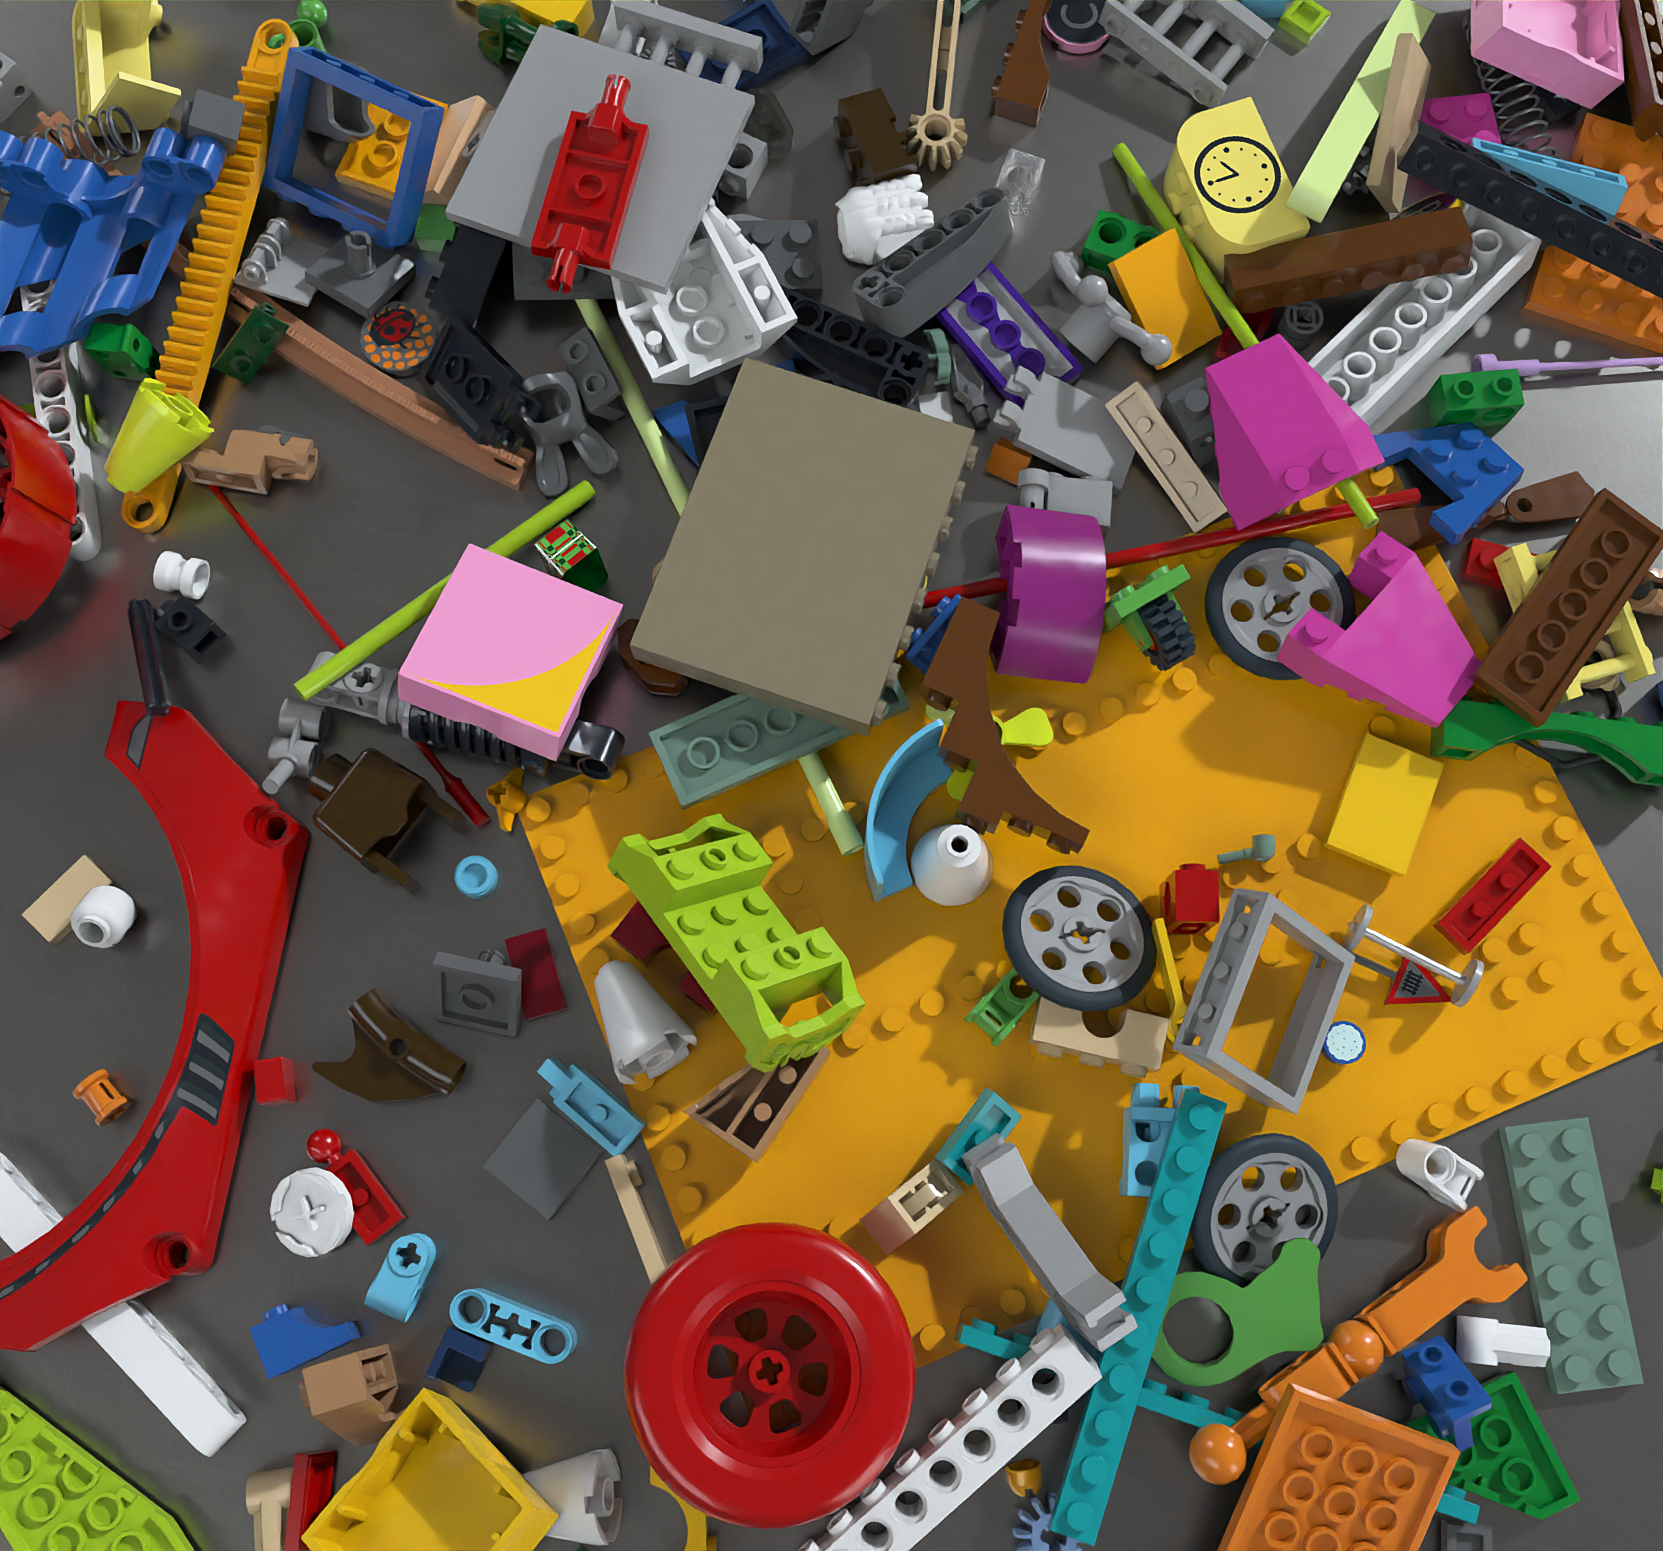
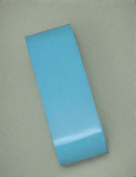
M482 1288L464 1290L458 1293L451 1302L450 1318L459 1329L543 1363L555 1364L572 1355L577 1346L576 1331L568 1322ZM471 1296L477 1297L484 1307L483 1315L477 1322L468 1320L464 1314V1304ZM519 1315L518 1324L528 1329L537 1327V1321L541 1323L534 1335L518 1332L510 1336V1327L500 1322L492 1323L490 1329L488 1328V1325L495 1316L510 1319ZM550 1329L561 1331L565 1337V1348L560 1354L550 1353L544 1345V1337ZM531 1338H532V1346L528 1344V1341H529Z

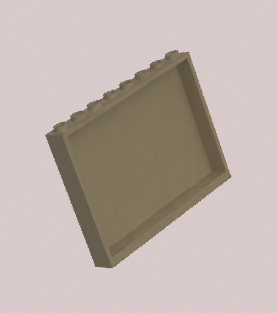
M745 357L630 642L634 659L868 737L872 725L880 726L883 720L887 702L881 700L886 687L893 689L901 668L900 664L895 663L900 649L907 651L911 642L914 627L908 625L913 612L920 614L927 596V590L922 589L925 577L933 578L941 555L935 553L938 541L946 542L949 536L953 518L948 517V513L952 504L959 506L966 487V482L960 481L964 469L971 471L979 450V447L973 446L975 430Z

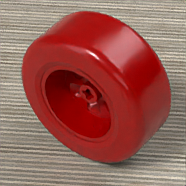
M757 1222L739 1225L707 1237L685 1250L658 1275L646 1292L632 1321L625 1348L623 1384L626 1407L631 1427L648 1463L659 1478L690 1506L725 1523L747 1528L778 1529L803 1525L821 1519L857 1498L874 1482L894 1455L905 1432L914 1398L915 1356L912 1337L899 1301L888 1283L863 1255L848 1244L830 1234L799 1224ZM761 1308L766 1314V1334L763 1338L756 1341L747 1342L736 1329L735 1318L747 1311ZM794 1314L805 1320L815 1331L813 1340L798 1350H793L782 1340V1332L787 1319ZM714 1345H723L737 1354L738 1362L734 1375L717 1379L708 1376V1359L711 1348ZM766 1357L769 1362L779 1364V1369L773 1372L774 1381L768 1383L763 1377L757 1378L756 1371L762 1368L761 1360ZM823 1362L827 1366L825 1389L822 1395L813 1396L798 1386L799 1370L805 1364ZM737 1391H743L754 1403L749 1420L743 1427H737L720 1412L721 1402ZM789 1399L800 1413L801 1421L799 1425L787 1431L773 1433L769 1425V1408L777 1401Z

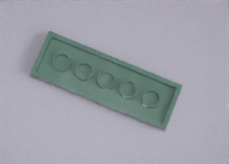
M897 679L893 689L886 687L881 701L887 702V707L882 722L910 710V703ZM736 694L648 734L682 809L685 810L856 733L741 694Z
M1588 1117L1499 1128L1537 1325L1539 1328H1546V1333L1550 1340V1357L1546 1362V1370L1551 1393L1564 1394L1644 1384Z

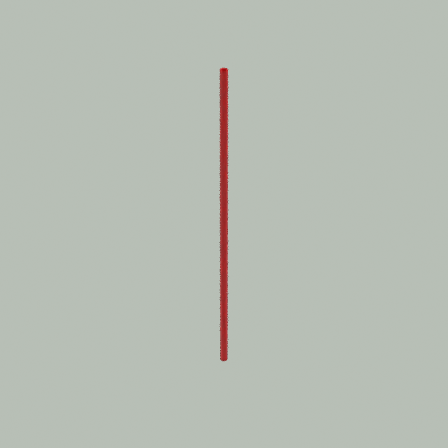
M1412 488L1365 499L1374 512L1420 503L1421 495L1418 488ZM1346 502L1262 520L1238 532L1234 526L1105 554L1106 570L1356 517V515ZM995 577L927 592L922 610L936 607L945 596L952 600L956 594H959L961 597L970 600L1007 592V580Z

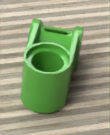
M1014 968L1004 976L991 992L988 991L964 1018L968 1023L974 1022L991 1037V1044L995 1048L1020 1022V1017L1039 996L1033 989L1028 998L1019 999L1013 996L1009 988L1010 981L1015 977H1020ZM985 1013H987L989 1016H991L1000 1026H998V1025H997L991 1018H989Z

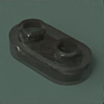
M754 87L747 90L745 93L755 96V105L746 122L752 137L767 143L768 157L780 158L786 156L794 146V130L777 97L771 90L764 87ZM757 110L764 111L762 114L754 113ZM774 139H777V140H780L781 142L772 143V142H770V141H771V140H774Z

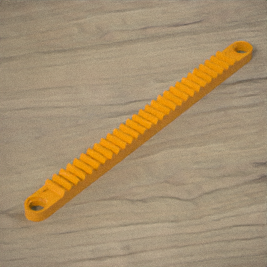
M269 19L258 27L246 67H241L243 79L237 82L239 93L233 96V100L244 103L246 106L235 155L227 154L215 187L210 190V195H205L204 199L207 206L206 209H201L200 212L202 224H197L196 226L198 238H193L192 240L194 252L188 254L190 266L184 268L186 280L185 282H180L182 294L176 297L175 301L178 308L177 311H172L171 314L174 322L172 326L167 328L169 340L163 342L165 354L159 356L161 368L155 371L157 381L166 385L162 392L173 397L178 392L197 407H199L267 164L289 48L299 47V41L291 27L280 19ZM274 35H286V40L281 47L277 49L268 48V43ZM180 461L140 492L129 491L125 493L121 514L123 520L130 527L142 533H153L164 526L182 467ZM146 502L152 503L153 513L151 517L146 521L139 522L136 518L138 507Z

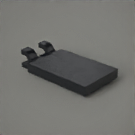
M450 313L417 381L475 443L486 446L490 444L495 449H500L503 444L511 452L518 453L524 439L517 432L505 426L510 413L518 415L519 411H522L528 418L536 419L542 407L536 399L519 390L524 378L462 316Z

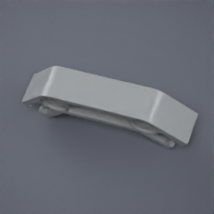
M995 1133L961 1155L987 1209L1063 1317L1080 1335L1100 1352H1103L1138 1327L1134 1316L1119 1307V1305L1126 1301L1122 1290L1095 1269L1034 1185L1014 1144L1011 1142L1005 1143L1003 1137Z

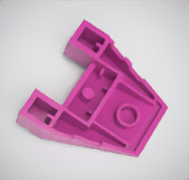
M1381 531L1358 556L1348 577L1350 586L1372 600L1369 606L1346 631L1313 608H1310L1287 634L1276 660L1311 684L1324 687L1325 684L1347 691L1348 697L1359 701L1363 697L1386 705L1385 710L1437 728L1475 683L1469 677L1479 664V660L1416 553Z

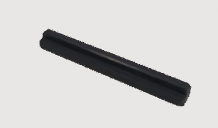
M134 598L129 602L127 613L146 713L152 718L158 715L164 718L170 713L171 701L157 631L153 625L155 621L152 606L146 599L139 601Z

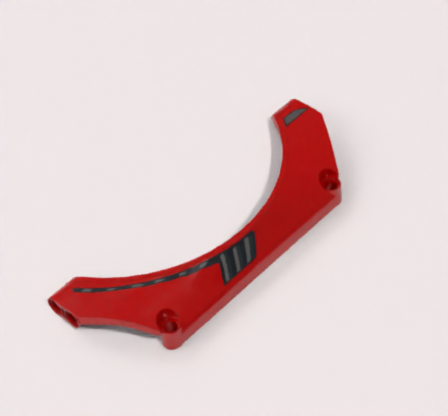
M117 701L104 756L136 787L154 812L170 843L181 874L188 908L191 943L189 989L181 1032L170 1068L154 1105L134 1140L110 1173L77 1208L50 1231L17 1253L0 1261V1349L36 1352L38 1348L87 1320L171 1281L172 1276H197L205 1273L211 1267L214 1260V1252L254 1079L253 1061L258 1060L309 832L302 821L279 810L280 805L224 751L192 713L180 707L171 705L169 715L164 718L159 715L152 718L146 713L144 702ZM286 826L285 834L278 839L280 830ZM187 1247L189 1251V1258L184 1265L182 1260V1254L184 1249Z

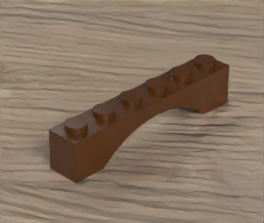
M1030 0L1027 10L1020 9L1014 32L1018 33L1015 44L1011 42L1007 44L1002 65L1006 66L1003 77L996 76L990 98L995 99L994 115L1033 127L1037 126L1048 96L1050 73L1043 57L1040 40L1044 18L1054 0Z

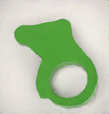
M1294 1237L1287 1240L1283 1244L1280 1255L1275 1262L1264 1269L1243 1288L1226 1279L1204 1272H1184L1176 1275L1151 1357L1165 1374L1183 1384L1202 1387L1214 1386L1231 1380L1253 1365L1280 1352L1315 1350L1324 1339L1320 1323L1318 1266L1321 1256L1319 1249L1307 1238ZM1189 1297L1207 1298L1219 1304L1229 1315L1234 1328L1233 1340L1228 1350L1218 1359L1206 1363L1190 1362L1177 1355L1169 1346L1163 1331L1164 1319L1168 1310L1178 1301Z

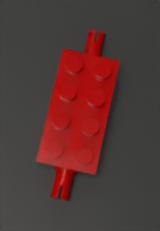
M616 74L607 76L601 102L597 103L595 108L588 113L571 110L530 245L533 255L554 259L546 285L555 292H559L561 283L564 284L562 293L567 294L572 291V284L578 264L607 270L612 268L649 138L648 125L632 122L625 116L623 109L628 92L631 89V83L626 77L619 75L617 86L614 85Z

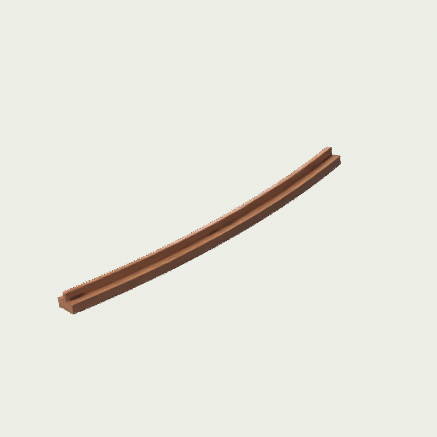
M42 110L37 114L42 123L33 128L30 133L38 132L44 135L46 128L50 127L57 131L60 123L71 126V121L61 110L50 117ZM74 125L75 134L80 141L82 149L93 160L94 155L91 142ZM61 127V137L68 148L69 154L73 159H80L79 149L74 142L72 134L66 127ZM49 131L47 134L48 141L61 150L64 156L62 161L67 160L61 144H58L52 136L54 135L57 139L58 137L54 132ZM97 152L96 162L101 163L105 158ZM109 161L106 165L102 166L109 175L124 176ZM182 230L166 267L183 282L186 280L184 268L190 266L188 254L194 252L193 238L184 230ZM152 237L140 243V245L146 251L149 247ZM233 282L224 315L238 326H241L249 313L234 303V300H237L249 309L250 312L254 306H261L263 302L271 304L277 311L274 315L275 318L290 326L273 349L274 352L334 392L392 427L443 455L519 491L536 461L534 452L520 447L518 453H514L503 444L500 449H495L490 444L489 446L476 444L440 405L354 356L298 319L262 292ZM500 460L516 467V471L500 464Z

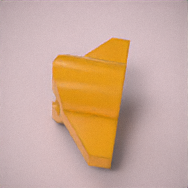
M514 768L502 781L493 783L486 790L487 799L497 809L500 828L505 832H511L514 814L519 812L526 802V793L520 788L524 770L521 768Z

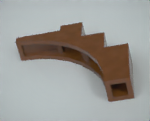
M961 597L922 681L919 696L925 698L926 704L937 710L948 711L949 708L955 711L939 746L937 756L944 759V765L955 771L965 773L968 769L974 772L955 817L962 820L961 825L973 829L980 835H984L986 831L994 834L1001 819L1007 822V828L1016 834L1030 837L1031 834L1046 839V845L1057 852L1070 854V851L1078 854L1084 846L1090 830L1060 814L1033 791L1013 766L996 731L989 707L987 665L990 643L1000 613L965 597Z

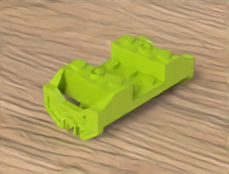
M719 813L702 818L682 833L650 841L641 834L623 837L607 865L613 876L629 886L747 1050L744 1057L751 1067L768 1073L773 1071L777 1064L780 1067L786 1065L790 1057L797 1061L801 1057L806 1058L814 1055L848 1030L866 1004L858 994L849 961L823 927L797 934L760 886L772 867L773 862L750 832L727 823ZM821 993L826 996L833 1006L820 1016L807 1021L800 1020L790 1027L780 1023L793 1003Z

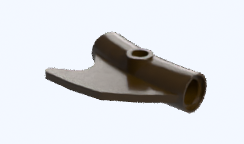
M375 988L358 998L347 1011L351 1016L355 1035V1049L352 1056L343 1062H314L312 1065L313 1071L341 1089L371 1102L412 1100L442 1093L450 1095L461 1081L467 1067V1061L424 1034L404 1017L378 988ZM405 1043V1051L399 1055L398 1049Z

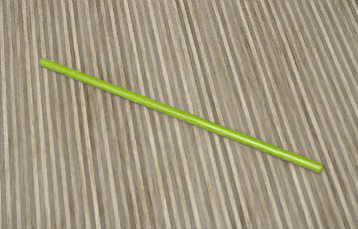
M1125 143L1116 145L1112 151L1113 155L1164 231L1175 227L1199 283L1244 350L1260 343ZM1351 477L1335 484L1365 529H1369L1379 522V518Z

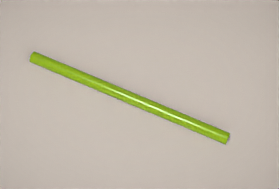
M583 480L485 550L509 558L596 496L595 490L588 481ZM452 573L294 683L293 688L301 699L306 702L429 615Z

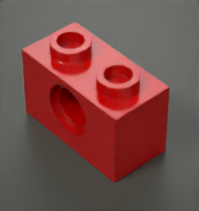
M1204 864L1179 865V870H1174L1159 885L1160 918L1164 919L1167 935L1202 936L1220 922L1218 871L1205 870Z

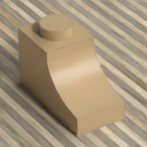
M935 1158L859 1220L884 1253L888 1255L921 1230L963 1194L964 1191L946 1167Z

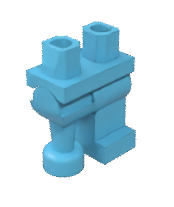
M1133 1084L1130 1107L1123 1108L1122 1178H1119V1196L1149 1197L1181 1090L1186 1088L1200 1093L1199 1086H1173V1108H1160L1159 1084Z

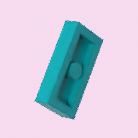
M985 1088L936 1154L935 1158L959 1179L972 1186L974 1181L961 1155L995 1133L1000 1134L1005 1140L1022 1116L994 1091Z

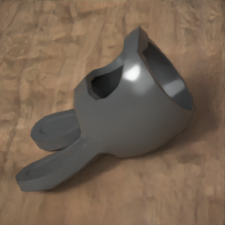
M562 371L551 374H537L522 381L519 390L530 395L542 405L536 419L528 418L522 411H519L517 415L537 447L536 480L542 494L547 497H557L564 493L568 487L569 478L561 444L567 441H573L592 472L599 475H607L616 468L618 462L617 453L614 447L589 424L582 396L572 376Z

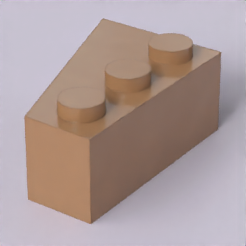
M823 1047L814 1055L806 1058L801 1057L797 1061L790 1057L786 1065L780 1067L777 1064L775 1069L768 1073L759 1071L747 1063L683 1112L759 1164L830 1058V1050Z
M389 1344L354 1352L302 1369L304 1379L299 1381V1392L306 1408L310 1407L312 1417L357 1448L380 1441L404 1412Z

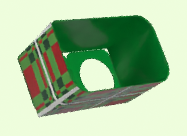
M568 519L557 525L535 544L550 576L593 593L603 586L608 579V573L598 548Z

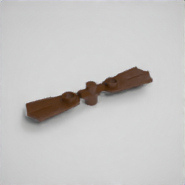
M1578 471L1513 491L1507 497L1505 505L1504 502L1499 501L1494 507L1491 506L1474 528L1483 529L1493 521L1508 519L1509 516L1520 523L1577 519L1581 517L1594 498L1595 490L1583 479ZM1517 503L1524 504L1527 512L1520 511ZM1447 505L1379 511L1376 514L1379 522L1377 523L1375 537L1383 531L1413 552L1447 541L1429 524L1433 511Z

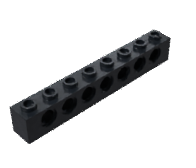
M1417 120L1397 154V169L1663 299L1662 239Z

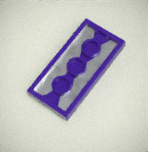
M992 262L956 298L935 315L1004 398L1018 405L1021 409L1026 399L1004 390L1008 377L1011 374L1015 375L1016 369L1019 366L1031 371L1036 379L1045 372L1067 384L1073 383L1083 375L1084 368Z

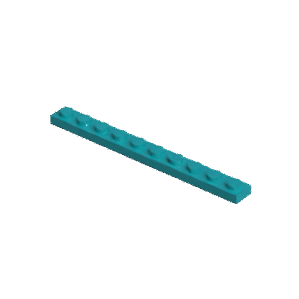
M1186 1088L1181 1090L1120 1289L1126 1301L1119 1305V1307L1134 1316L1138 1327L1100 1354L1098 1367L1102 1378L1089 1390L1048 1523V1528L1051 1531L1092 1546L1096 1542L1227 1107V1103Z

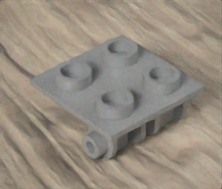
M276 217L267 223V228L257 239V243L252 247L248 258L244 260L240 271L234 279V283L308 307L318 289L306 283L305 271L325 254L329 248L292 237L290 235L289 222L283 217Z

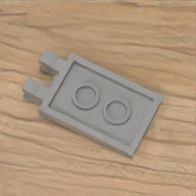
M1019 366L1016 369L1015 375L1011 374L1008 377L1004 390L1025 398L1024 406L1021 409L1018 405L1006 400L1002 408L996 409L990 424L1016 434L1012 445L1080 478L1083 476H1097L1102 481L1113 482V494L1121 491L1136 449L1105 407L1106 402L1045 372L1036 379L1031 371Z

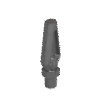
M958 343L949 347V355L951 358L950 379L953 397L965 404L967 412L973 416L977 427H984L991 422L987 411L989 404L985 398L989 383L964 348Z

